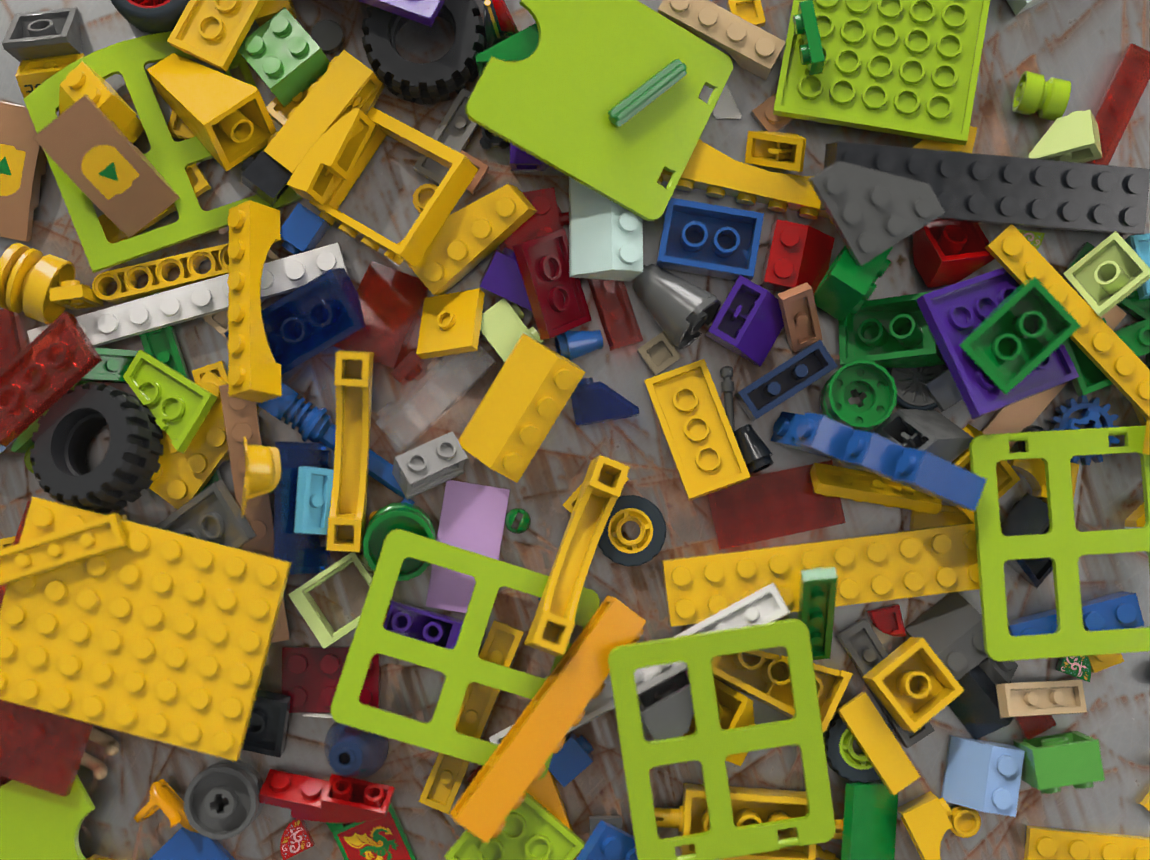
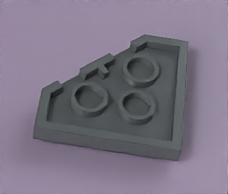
M842 161L833 163L808 179L857 266H862L945 213L930 184Z

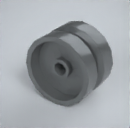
M221 760L207 767L189 783L184 796V812L189 824L200 835L213 840L229 839L242 833L260 815L264 803H259L258 794L263 786L260 774L250 764L240 760Z

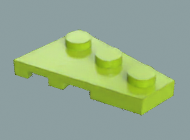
M139 349L123 378L142 404L147 406L156 418L155 422L170 437L175 449L178 452L185 453L218 397L152 355Z

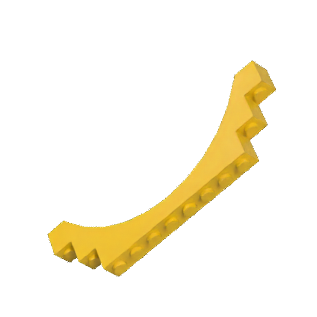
M970 126L966 145L923 139L913 148L972 153L978 128ZM700 139L676 186L677 189L683 191H693L694 188L705 190L706 195L714 198H724L725 195L736 197L737 202L745 205H755L756 202L767 204L768 209L776 212H786L787 209L798 211L799 216L807 219H818V216L830 219L826 210H820L821 201L808 180L813 176L770 172L732 159ZM663 169L657 183L669 182L673 173Z

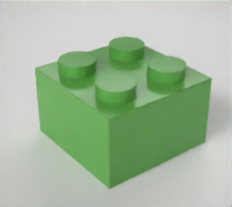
M285 7L244 39L238 50L253 71L284 107L293 101L292 99L301 91L304 92L316 82L317 78L321 75L323 76L330 62L318 44Z
M1070 731L1013 740L1014 746L1025 751L1021 780L1028 783L1031 787L1040 790L1041 793H1058L1061 791V787L1073 785L1075 789H1087L1094 787V782L1105 781L1099 740L1078 731Z

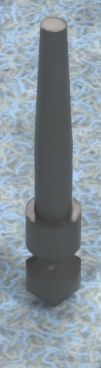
M724 366L720 370L724 381L721 382L722 392H724L725 412L734 433L733 391L735 389L734 381H731L733 368Z

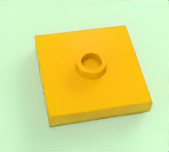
M478 288L424 298L416 355L421 359L478 351L485 293Z

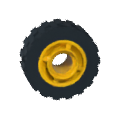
M636 495L621 496L617 499L611 511L598 546L603 554L616 564L630 567L647 563L660 552L666 538L665 519L659 508L648 499ZM628 521H634L640 527V535L635 540H628L622 534V527Z

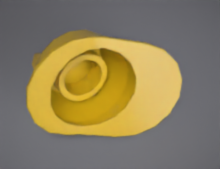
M243 436L245 477L241 517H244L247 499L270 493L277 486L281 478V462L278 448L247 444L245 436Z

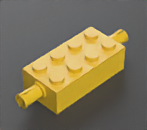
M683 783L682 806H679V809L654 807L656 826L676 828L680 832V836L703 833L710 828L704 784ZM729 786L734 825L738 827L803 817L808 813L806 791ZM834 819L836 831L832 839L842 840L844 819ZM796 827L777 830L778 840L797 837ZM694 844L679 846L681 855L695 853ZM816 844L797 845L780 848V850L719 860H815Z

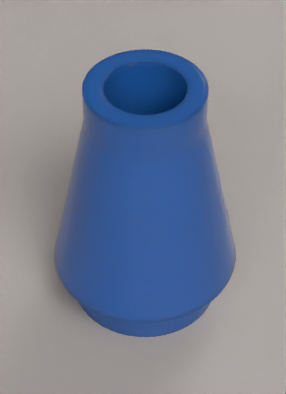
M568 330L554 338L556 352L570 361L592 351L603 349V337L600 330Z

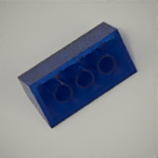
M344 268L328 270L261 310L267 342L275 362L281 364V376L365 327L360 296ZM228 330V331L224 332V334H225V336L227 337V339L229 340V330Z
M275 441V447L280 452L281 478L275 487L274 558L292 563L289 574L321 573L325 570V566L330 565V551L325 547V535L294 533L299 467L304 466L330 469L331 451L326 450V445L322 443Z

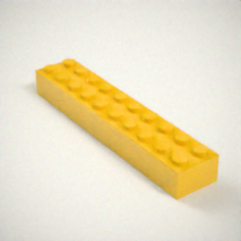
M975 522L661 560L668 623L671 627L698 624L771 583H775L790 612L799 611L801 570H811L813 568L835 567L838 577L835 607L980 589Z

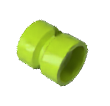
M1024 71L1015 90L1012 110L1026 115L1034 114L1037 111L1040 118L1056 121L1057 118L1063 116L1071 93V82L1054 77L1045 81L1044 75Z

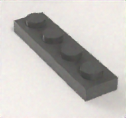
M861 619L836 635L861 677L888 656L867 619ZM869 688L904 747H911L935 731L929 721L914 733L902 730Z

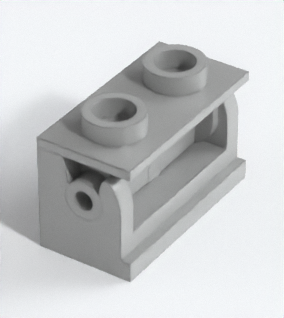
M452 431L394 457L392 474L408 500L464 474L463 467L468 457Z

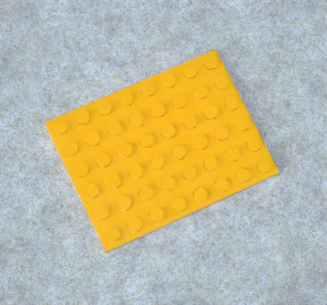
M32 497L19 544L108 515ZM120 519L128 546L7 584L0 609L1 700L233 761L239 760L289 576L291 562Z

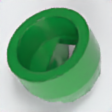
M521 508L510 510L505 518L507 529L515 534L527 531L531 524L530 515ZM521 513L523 517L520 520L518 529H515L512 525L517 514Z

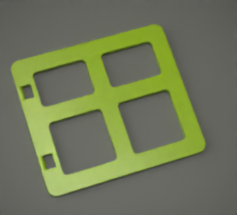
M1146 425L986 434L976 436L971 440L969 445L971 472L987 479L974 511L984 650L990 659L995 661H1014L1150 651V627L1086 631L1084 629L1078 559L1082 555L1144 551L1148 554L1150 570V455L1143 454ZM1124 435L1125 446L1109 447L1108 436ZM1025 441L1026 452L1010 453L1009 442ZM1137 453L1141 461L1145 525L1142 528L1078 531L1075 527L1071 458L1085 455ZM1040 458L1045 464L1049 531L1046 534L1004 536L1001 533L996 464L1000 460ZM1048 557L1053 565L1057 630L1052 634L1011 636L1008 630L1004 563L1007 560Z
M396 529L391 531L386 536L331 705L333 719L344 725L484 766L499 744L468 736L455 730V724L468 685L476 682L533 699L572 645V643L568 642L564 655L554 657L550 673L544 678L486 661L478 656L499 588L508 587L541 598L549 576L404 530ZM412 557L474 577L475 586L454 648L447 649L384 629L383 621L405 558ZM583 587L579 598L574 622L577 625L583 626V628L599 607V596L594 590ZM380 653L444 673L445 680L430 722H422L362 704L359 701L361 689L374 654ZM553 754L545 762L546 769L538 780L547 774Z
M788 619L617 646L610 651L608 664L638 860H719L780 850V848L797 845L805 846L824 843L833 838L836 827L809 630L801 620ZM784 646L789 666L795 710L794 717L789 720L722 729L719 721L711 665L712 659L715 656ZM685 662L688 669L696 731L688 736L646 741L643 737L635 671L644 667ZM794 744L798 745L801 753L808 813L803 817L740 827L734 825L725 763L726 757L731 754ZM698 760L701 762L710 828L703 833L662 839L657 833L649 771L655 766ZM796 827L797 837L778 840L777 830ZM694 844L695 853L676 856V846Z

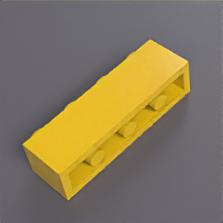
M343 50L339 56L334 57L329 62L327 71L321 79L310 86L307 96L302 103L290 111L287 121L282 128L270 136L267 147L263 151L293 174L309 149L333 124L355 107L361 109L381 84L380 80L371 69Z

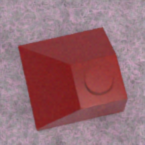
M935 219L913 233L914 265L928 288L956 284L995 258L985 249L990 242L978 223Z

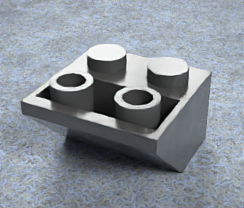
M918 409L897 410L874 430L877 435L903 447L926 451L950 463L969 448L970 442L973 439L971 435L935 409L929 411Z

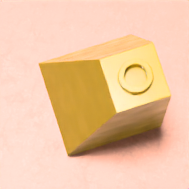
M175 53L147 69L160 96L226 172L265 147L270 136L276 132L261 94L255 86Z

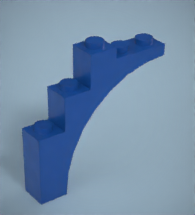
M782 411L774 424V433L770 440L781 446L812 453L861 469L922 492L952 506L972 511L976 510L987 480L926 451L903 447L875 433L854 430L819 414L805 412L804 415Z

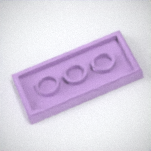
M454 480L446 481L436 541L499 560L510 489ZM432 564L425 607L466 613L475 586L474 577Z

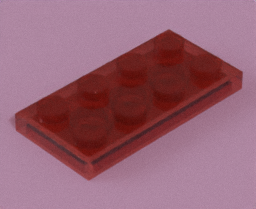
M67 311L59 316L0 370V445L7 447L102 361L75 316Z
M832 460L819 462L820 464L833 466ZM813 464L753 476L749 480L707 494L719 550L846 523L840 497H828L814 492L810 475Z

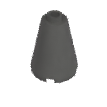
M655 264L643 265V272L633 279L632 288L672 344L679 349L689 346L701 335L698 330L705 323L708 326L710 325L721 306V301L715 295Z

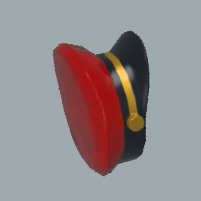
M482 0L484 6L485 37L488 47H491L495 39L501 37L509 38L519 32L505 0Z

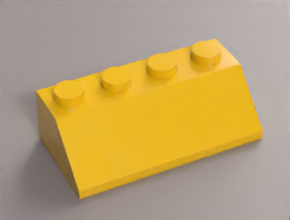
M522 333L459 437L458 441L461 447L490 469L518 483L585 374V371L576 363Z

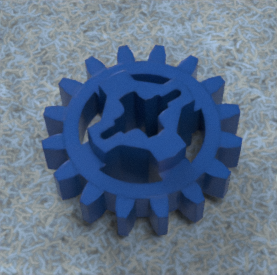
M1086 395L1078 396L1077 402L1074 398L1065 400L1066 407L1060 405L1055 408L1059 416L1049 417V421L1055 424V427L1047 431L1080 429L1077 426L1084 425V429L1119 427L1113 425V421L1119 416L1118 414L1109 415L1107 413L1111 407L1110 404L1099 406L1100 398L1098 397L1091 398L1088 402ZM1083 409L1079 413L1078 418H1069L1076 410ZM1108 436L1109 446L1110 444L1120 443V440L1116 437ZM1074 456L1071 458L1070 463H1077L1079 459L1082 466L1090 465L1091 459L1094 463H1100L1103 461V456Z

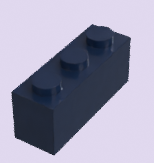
M818 340L734 396L752 422L838 366L822 341Z

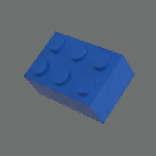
M670 198L665 209L656 265L660 268L735 281L741 275L751 281L755 273L764 213Z

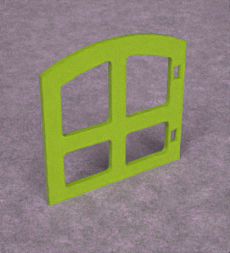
M172 31L121 41L97 50L69 64L45 80L23 99L35 130L38 133L57 118L60 83L82 61L104 80L115 74L121 75L151 146L150 151L143 155L180 197L174 202L179 215L177 222L117 243H110L106 239L93 202L45 152L93 273L229 226V209L248 200L272 207L256 194L209 211L201 209L186 169L192 164L214 157L196 136L180 142L173 140L144 70L147 64L160 62L172 53L187 59H197L171 46L167 42ZM238 51L227 72L224 73L232 77L229 70L239 66L245 83L256 87L247 62ZM267 145L259 151H257V154L264 150L267 147ZM289 187L272 208L279 209L302 201V197Z

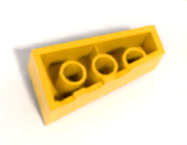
M506 184L449 215L415 268L411 265L409 267L433 295H444L536 213L537 210L517 186Z
M753 650L715 656L712 659L713 677L791 719L794 717L795 710L786 656L762 650ZM813 663L822 732L825 733L853 673Z

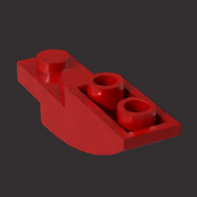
M270 769L258 795L259 803L291 809L292 818L325 823H358L385 818L395 792V787L331 774L329 781Z

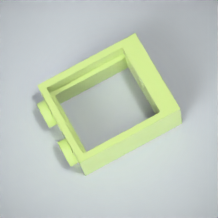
M349 553L288 594L323 649L331 646L356 629L360 616L335 632L309 592L352 563L355 564L370 587L374 573L369 567L364 553Z

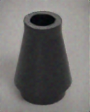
M751 424L734 431L739 449L750 474L762 471L774 463L771 458L773 453L754 431Z

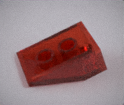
M371 261L344 315L333 346L340 351L374 352L373 363L398 372L422 310L424 298H426L429 289L418 277Z

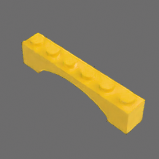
M248 200L230 208L228 216V396L262 403L282 396L281 364L275 362L269 348L262 321L260 302L261 278L266 256L271 245L281 241L280 210Z
M344 350L336 352L334 383L336 390V433L332 496L328 517L327 550L360 552L363 549L366 525L374 352Z
M602 455L590 461L524 645L553 656L564 655L575 624L574 618L593 555L611 511L620 497L630 469L629 466Z

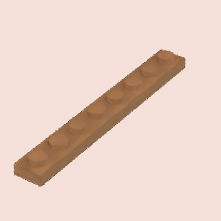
M221 385L219 388L235 499L241 509L245 477L243 436L246 437L247 444L262 446L257 405L253 401L228 396V385ZM269 493L247 499L244 516L257 536L242 546L243 550L278 559ZM284 594L271 643L290 639Z

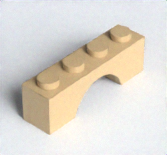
M663 0L658 8L659 14L697 37L719 46L734 58L739 67L764 80H767L786 43L782 39L709 0Z

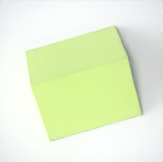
M1115 231L1063 274L1098 316L1102 317L1150 279V268Z

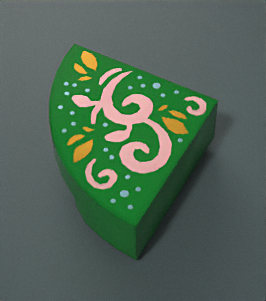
M1088 656L1059 658L1056 667L1057 671L1090 682L1091 665Z

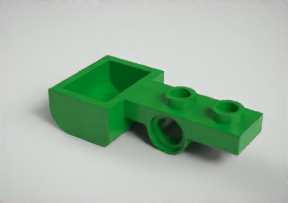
M1150 318L1114 331L1137 357L1150 353ZM1070 338L1063 342L1079 374V377L1072 380L1077 396H1083L1113 384Z

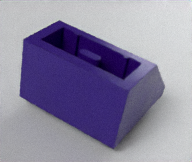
M740 275L705 336L761 367L784 327L779 300L768 290Z

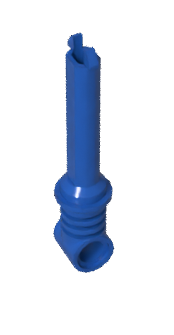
M283 382L282 396L262 403L256 402L258 406L280 421L286 419L284 422L286 425L292 423L291 428L293 430L298 427V433L301 434L302 441L321 442L335 452L336 425L333 424L332 417L327 414V408H318L317 406L311 408L313 403L308 402L305 404L306 399L304 397L298 399L299 394ZM369 449L368 475L403 498L402 502L413 505L415 502L411 499H406L393 476V465Z

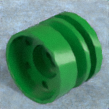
M856 360L846 363L826 381L820 392L819 407L822 415L854 430L869 432L891 415L896 405L897 388L893 377L884 367L873 361ZM851 397H859L861 402L851 405L848 400Z

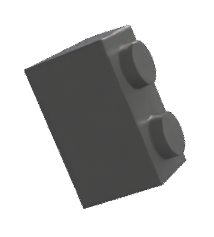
M958 592L948 593L905 627V631L910 637L924 638L957 681L988 657L984 650L982 615Z
M688 669L638 695L640 715L654 741L681 737L689 730L694 711Z

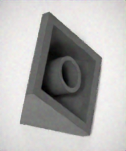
M78 8L15 14L2 42L4 50L19 62L28 59L83 53Z

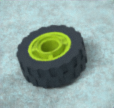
M837 713L830 721L825 733L823 732L826 761L829 763V767L838 775L853 782L868 783L867 781L878 780L879 776L864 752L856 754L853 751L852 745L855 739ZM885 721V723L887 724V726L889 727V729H890L891 732L893 733V731H892V730H893L892 726Z

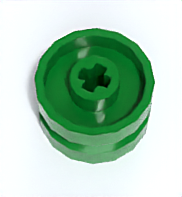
M406 502L391 503L380 508L372 516L363 539V550L366 561L373 571L376 569L386 536L393 530L400 529L436 540L435 527L430 516L420 507ZM412 557L405 558L397 581H408L421 575L431 563Z

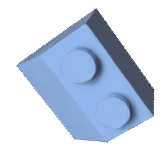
M950 735L941 797L946 802L981 812L1016 817L1025 751L1010 744Z

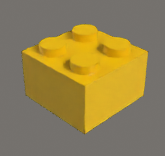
M910 637L862 677L900 728L913 733L964 692V689L922 637Z

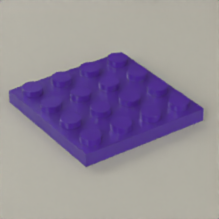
M1003 267L924 294L916 299L972 419L1079 377L1062 343L1013 389L1004 395L959 347L971 332L1020 286Z

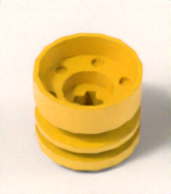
M21 243L11 245L0 258V307L17 314L24 312L26 317L45 324L55 323L61 317L66 307L50 301L49 288L60 287V282L75 280L76 270L74 263L51 254L43 256L41 251L34 248L30 249V247Z

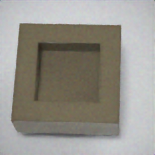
M664 331L637 349V352L654 376H657L682 358Z

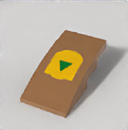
M87 94L33 136L36 142L67 176L129 238L180 198L142 152L132 145L113 121H109Z
M0 101V237L27 242L32 240L33 210L39 207L41 175L46 174L47 157L44 149L33 138L37 132L27 107Z

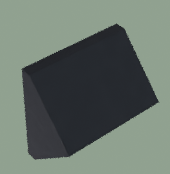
M978 665L957 681L964 689V692L947 706L973 739L977 740L1012 722L1014 717L1000 718L996 685Z

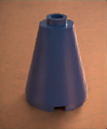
M335 722L330 727L325 737L324 752L331 768L341 776L355 779L369 777L382 767L388 755V737Z

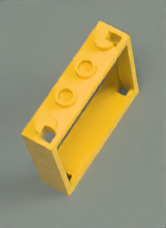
M371 107L367 116L376 125L348 179L336 178L323 205L309 201V203L320 211L318 216L332 226L336 221L340 224L338 229L351 238L355 239L358 234L363 237L361 242L375 252L382 248L386 251L384 256L400 266L404 261L415 268L475 177L478 169L465 155ZM386 135L449 168L444 179L400 245L337 210Z

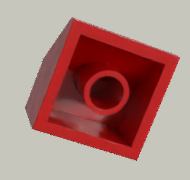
M777 219L771 229L760 286L764 289L784 292L807 282L812 287L814 294L829 269L835 238L809 225Z

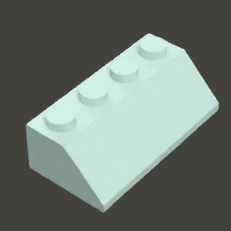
M569 177V277L631 282L643 272L642 218Z

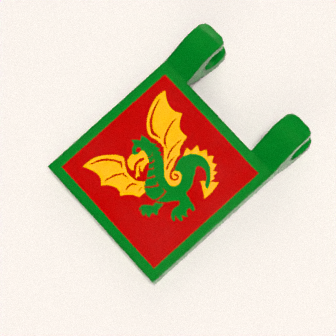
M392 802L385 818L348 823L346 825L344 823H326L337 842L344 860H417Z

